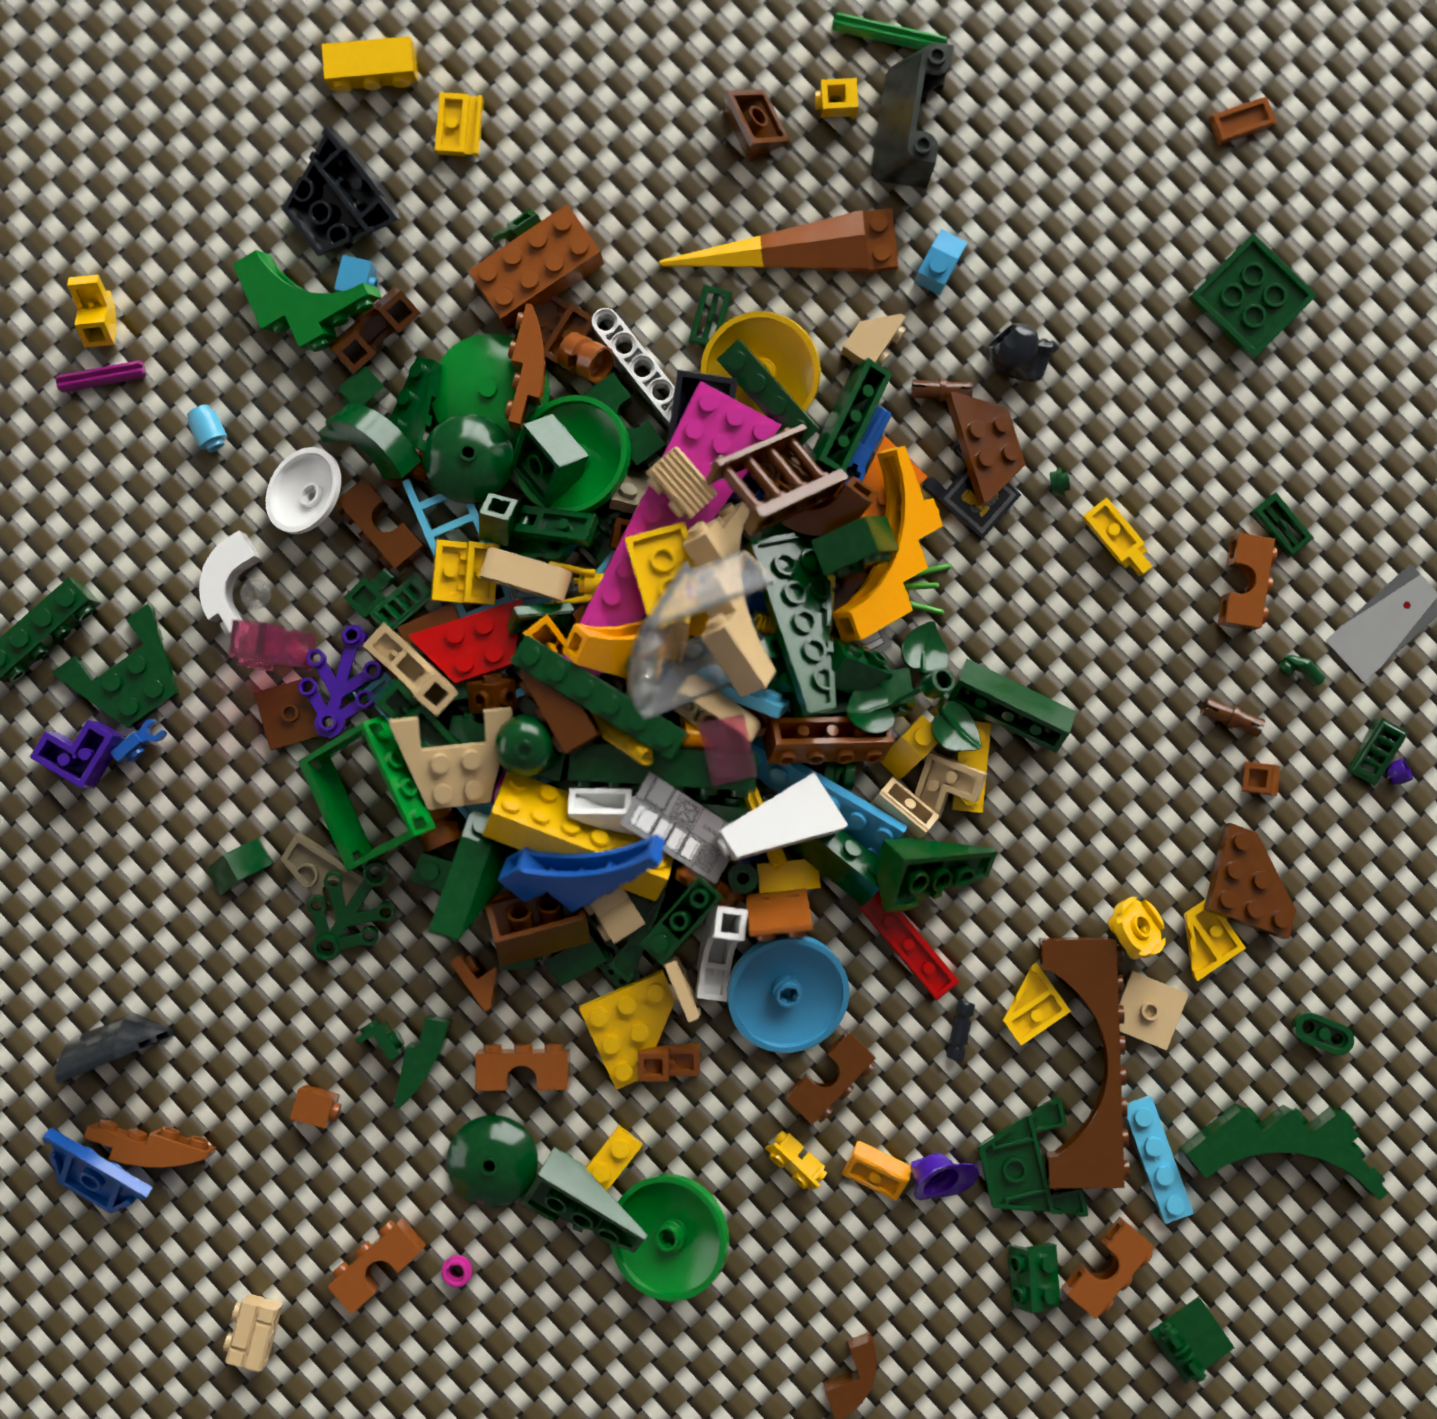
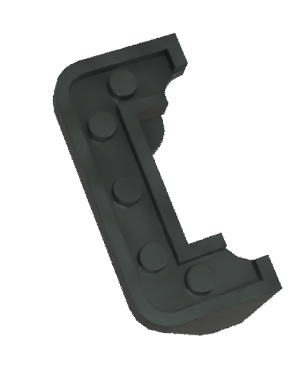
M932 43L891 66L887 71L871 165L872 173L877 180L892 184L928 188L936 164L938 142L931 133L916 130L920 102L926 101L928 94L933 89H943L946 73L952 61L954 45Z

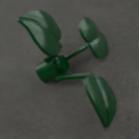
M930 621L916 627L906 636L901 646V656L904 664L910 669H919L920 675L926 676L923 678L919 688L888 703L886 692L881 687L873 685L859 691L855 690L848 701L846 715L850 722L864 732L879 734L890 729L895 722L894 714L890 708L920 693H923L924 696L930 699L940 698L936 707L939 715L934 717L931 722V731L935 741L942 748L949 751H976L981 748L977 727L968 710L955 701H950L944 705L945 700L949 698L947 692L954 687L955 679L953 674L946 669L948 653L938 633L935 621Z

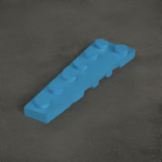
M757 737L753 740L749 749L746 752H742L757 753L756 777L778 794L815 773L848 824L843 830L876 857H878L883 840L901 838L908 827L906 824L802 763L790 765L768 764L764 742Z

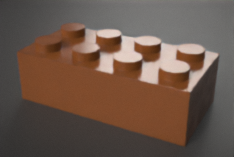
M566 204L478 263L468 272L476 287L507 330L516 324L518 313H524L526 303L532 304L533 308L540 304L543 306L550 301L551 297L558 296L604 265L600 249L569 205Z

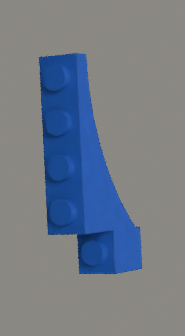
M654 834L640 842L622 848L583 854L541 852L530 850L526 846L505 859L498 881L524 902L529 901L535 896H542L547 891L571 912H574L583 906H589L597 898L612 893L624 883L632 882L640 874L658 867L663 858L662 852L665 840L658 834Z

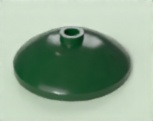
M459 414L449 417L439 423L426 440V451H423V465L426 476L431 485L441 495L452 501L465 504L483 502L489 493L497 495L506 486L512 475L513 468L511 464L514 452L511 441L505 431L489 418L477 414ZM470 449L474 452V455L471 458H465L462 453L464 450Z
M484 1115L466 1123L452 1139L447 1153V1171L456 1191L470 1203L486 1208L503 1207L517 1201L530 1188L538 1169V1152L532 1136L519 1122L502 1115ZM485 1161H493L495 1169L487 1170L484 1165Z

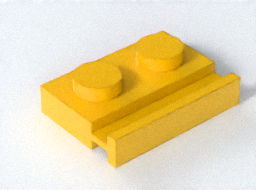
M439 92L435 140L436 154L452 156L474 155V157H479L484 104L482 95L477 97L469 96V94Z

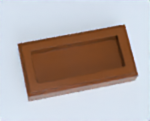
M1267 96L1218 112L1209 117L1218 146L1273 128L1277 124Z

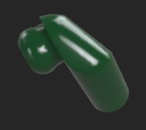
M1287 655L1283 657L1284 661L1279 664V670L1284 675L1291 676L1294 671L1301 672L1313 686H1319L1325 680L1324 674L1310 659Z

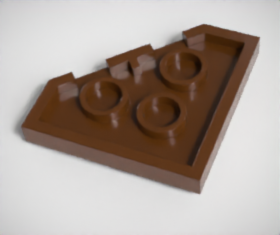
M1233 823L1224 824L1203 910L1275 937L1290 939L1296 908L1258 834Z

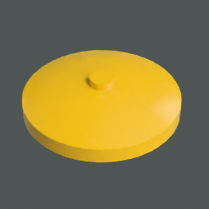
M755 311L738 315L719 327L710 338L704 350L701 361V373L732 378L716 359L740 338L803 410L807 412L819 389L821 366L818 352L812 339L800 325L781 314ZM737 383L735 400L766 416Z

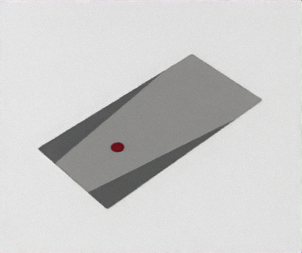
M1409 564L1326 639V642L1357 676L1365 682L1437 617V591L1412 564Z

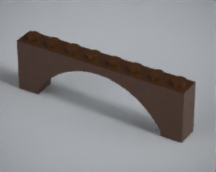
M1114 937L1039 938L1040 968L1043 971H1052L1062 978L1083 999L1098 1026L1104 1052V1074L1101 1089L1090 1114L1080 1128L1065 1143L1054 1151H1046V1173L1049 1188H1125V1179L1130 1178L1129 1161L1124 1160V1148L1129 1147L1128 1130L1123 1129V1117L1128 1115L1127 1099L1122 1098V1086L1127 1084L1126 1068L1121 1067L1120 1056L1125 1055L1126 1052L1125 1037L1120 1036L1119 1024H1124L1125 1021L1124 1006L1119 1005L1118 993H1123L1124 989L1123 976L1118 975L1117 962H1122V945L1117 944V939Z

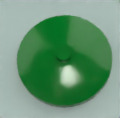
M480 334L460 341L446 352L439 361L443 368L437 397L431 402L433 412L439 423L459 414L484 416L497 423L505 431L513 449H515L521 431L510 429L509 419L505 418V411L508 401H513L516 390L512 389L516 371L521 372L513 369L512 359L508 358L510 343L512 340L516 341V339L501 334ZM547 373L542 404L539 406L529 403L524 424L540 407L550 402V384Z
M568 395L546 403L526 423L553 414L589 455L582 476L550 507H547L588 513L609 501L625 480L631 459L630 438L623 421L606 404L589 396ZM516 473L517 480L526 496L536 505L545 507Z
M658 1174L647 1177L630 1187L623 1194L618 1204L647 1234L645 1240L635 1253L610 1244L614 1260L627 1281L643 1294L661 1301L690 1299L708 1288L721 1273L729 1250L727 1222L715 1198L699 1183L676 1174Z

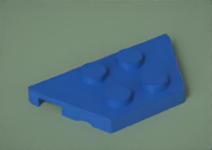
M50 1128L42 1138L44 1143L52 1145L53 1151L49 1158L55 1168L58 1183L110 1214L118 1211L121 1207L126 1208L132 1205L138 1198L145 1200L153 1190V1187L124 1171L119 1164L107 1161L97 1155L92 1148L83 1147L53 1128Z

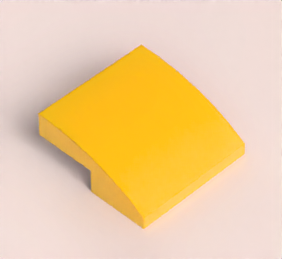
M437 539L435 542L431 601L495 605L496 583L484 580L479 575L488 547L499 549V544L472 541L466 543Z

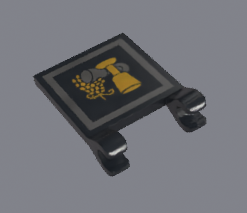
M958 444L953 452L964 461L960 445ZM967 467L947 489L934 477H930L922 485V488L928 494L944 505L980 539L987 535L1022 495L1011 484L1007 483L989 502L978 506Z

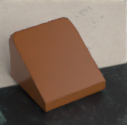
M1245 762L1242 792L1277 796L1280 766Z

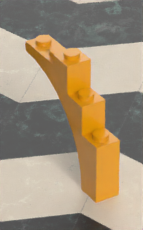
M905 446L885 449L877 453L884 479L886 496L885 516L899 551L890 554L891 560L877 566L874 565L860 589L848 602L832 613L842 641L863 640L913 611L903 582L928 568L919 539L943 527L934 498H923L921 487L917 481Z
M740 553V574L742 575L748 558ZM702 614L652 629L650 628L648 618L615 627H593L575 623L562 652L575 664L629 679L625 665L628 664V656L652 654L678 662L687 646L690 635L700 638L708 627L707 622L710 618L707 614Z

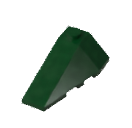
M470 810L428 930L429 933L458 942L502 885L498 879L505 859L519 851V849L482 835L489 815Z
M913 838L885 839L882 842L874 865L882 907L886 912L910 910L918 907L919 901L927 897H932L933 899L942 897V891L956 886L958 889L985 879L989 876L998 851L994 848Z
M556 1147L552 1149L521 1201L522 1205L547 1220L555 1223L558 1218L573 1223V1230L581 1233L584 1229L591 1230L597 1233L600 1240L633 1253L637 1251L647 1236L642 1228L579 1161L575 1160L569 1153L560 1151Z

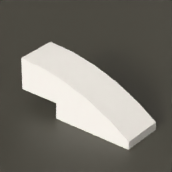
M569 788V818L606 830L638 835L620 824L635 796H632V789Z

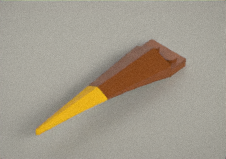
M887 208L865 212L860 210L664 259L658 263L662 267H755L858 273L898 270L893 209Z

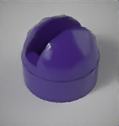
M1403 758L1392 762L1386 769V775L1392 776L1390 781L1394 784H1404L1413 780V775Z

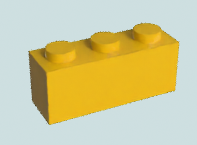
M411 36L322 44L324 79L331 91L347 93L356 88L378 90L381 86L390 85L404 88L410 86V84L418 83L416 48Z

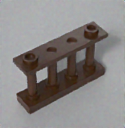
M804 424L792 429L787 427L778 435L731 455H721L710 466L712 469L705 479L707 484L710 485L725 479L749 508L748 513L750 516L743 528L750 536L836 497L849 478L842 469L830 474L823 472L799 443L807 429ZM790 450L814 481L810 483L807 481L803 482L780 454ZM768 459L793 490L788 493L785 491L781 492L758 463ZM747 469L772 500L766 503L763 501L759 502L736 473Z

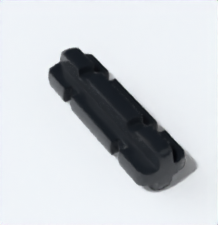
M963 1000L957 1002L955 1012L958 1013V1016L954 1017L949 1041H952V1044L948 1045L946 1053L947 1058L955 1061H963L966 1049L963 1047L968 1043L972 1021L969 1019L970 1016L973 1017L975 1004Z

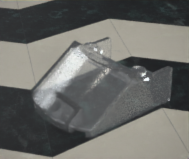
M746 551L738 552L696 568H692L685 561L643 624L631 652L627 685L632 704L645 720L733 685L700 638L701 636L689 640L687 638L691 614L773 584L774 577Z

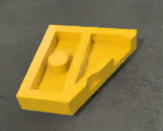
M1206 899L1184 913L1192 977L1196 981H1199L1246 949L1226 918L1203 910Z

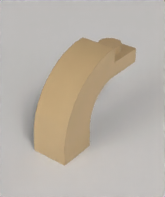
M384 622L363 644L365 649L391 670L411 690L413 696L436 716L458 694L453 685L429 661Z

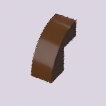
M871 1332L848 1340L850 1352L857 1370L824 1381L825 1393L835 1419H843L855 1411L871 1390L877 1367L876 1350Z

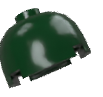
M521 714L511 717L501 725L495 737L494 750L497 760L506 771L515 776L530 777L540 774L550 766L555 757L556 747L551 740L554 733L548 724L542 723L536 716Z

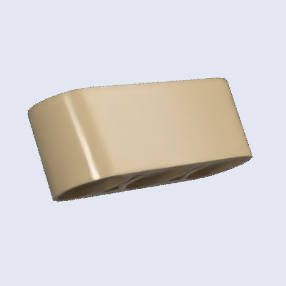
M488 547L479 577L499 585L563 603L573 573L561 567L501 549Z
M688 677L672 700V707L679 715L734 752H746L761 728L760 721L755 715L698 677Z

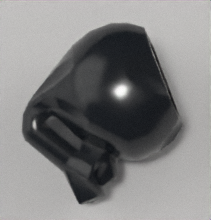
M1013 323L986 347V355L991 365L1000 373L1021 381L1036 382L1043 378L1049 359L1059 347L1053 340L1049 341L1045 338L1039 340L1038 333L1031 326Z

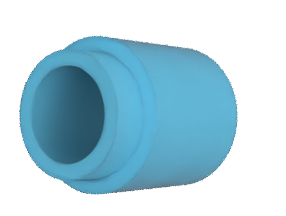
M201 405L187 413L189 418L187 423L200 449H207L208 452H213L225 445L224 441L227 440L228 436L215 410H211L209 405Z

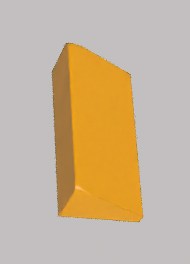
M857 1141L842 1171V1175L897 1201L910 1180L911 1168L910 1165L861 1141Z

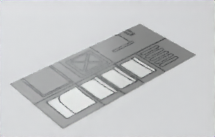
M649 772L620 824L644 839L658 834L665 840L664 852L716 884L731 858L730 855L725 857L716 842L719 840L717 834L721 829L728 826L729 823Z

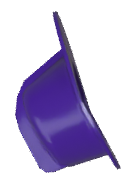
M934 1153L914 1160L910 1164L913 1179L917 1185L914 1191V1196L917 1200L957 1195L974 1185L980 1173L977 1166L969 1163L954 1164L941 1153Z

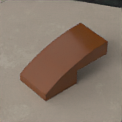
M700 1043L663 1045L639 1050L638 1081L669 1082V1076L700 1077Z

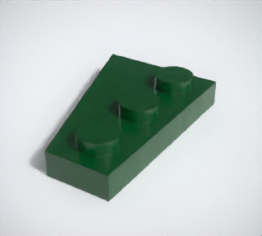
M418 356L409 369L408 378L397 397V403L388 420L407 437L414 449L425 452L427 441L423 440L425 427H431L432 416L428 412L430 403L437 397L443 365L435 360Z

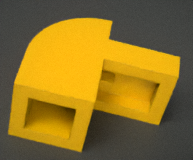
M99 274L69 277L67 286L77 307L74 325L84 348L114 345L117 322L111 291L105 290Z

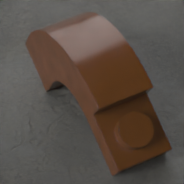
M853 476L837 497L786 519L782 524L802 534L822 536L860 519L878 493ZM779 479L774 481L781 492L785 491L788 493L793 490ZM767 493L764 494V498L768 501L772 500Z

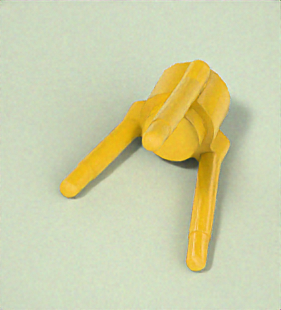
M555 561L549 562L551 565L580 574L579 578L572 577L570 584H577L579 593H583L584 596L565 599L563 603L571 602L572 605L589 603L604 573H596V569H584ZM555 601V602H550V603H545V604H553V603H561V602H556V601Z

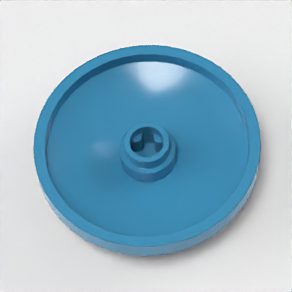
M787 934L778 935L773 940H765L755 944L738 960L728 981L727 1003L735 1026L748 1041L772 1052H799L821 1043L839 1026L848 1007L849 982L838 957L820 941L807 936L788 938Z

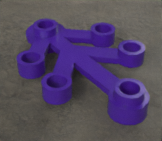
M349 625L342 632L341 639L345 646L336 677L327 664L326 654L321 650L312 649L306 656L307 663L316 668L331 694L327 706L318 693L319 685L315 680L307 677L303 678L298 684L299 692L308 697L318 714L315 719V729L318 734L325 738L339 736L345 728L346 720L364 709L373 708L375 705L371 700L365 705L361 703L363 696L369 695L370 699L374 696L368 690H361L356 694L354 702L341 709L343 699L370 681L379 680L384 674V669L378 662L369 661L364 665L361 673L349 679L356 651L363 649V644L368 640L367 632L358 625ZM357 632L356 639L350 641L349 634ZM317 654H320V661L318 663H313V657ZM377 666L378 672L375 675H369L370 668ZM308 683H312V690L305 692V686ZM328 718H333L332 726L325 727V721Z

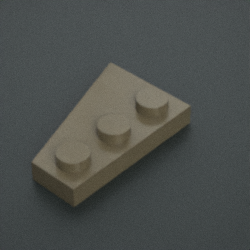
M300 832L295 834L280 859L299 883L306 887L312 895L319 894L326 898L327 906L325 911L334 922L336 917L329 889L324 885L326 873L330 870H338L342 873L343 882L341 887L346 905L364 879L361 871L355 868L347 872L342 859ZM336 876L328 878L331 884L339 883V879ZM318 901V902H317L318 906H319L320 908H322V907H323L322 903H321L320 901Z

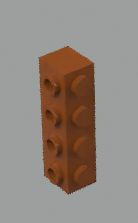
M848 717L771 718L763 735L767 763H779L780 765H790L793 763L816 765L822 762L847 764L855 761L877 763L885 759L894 743L891 728L879 734L867 733L855 727Z

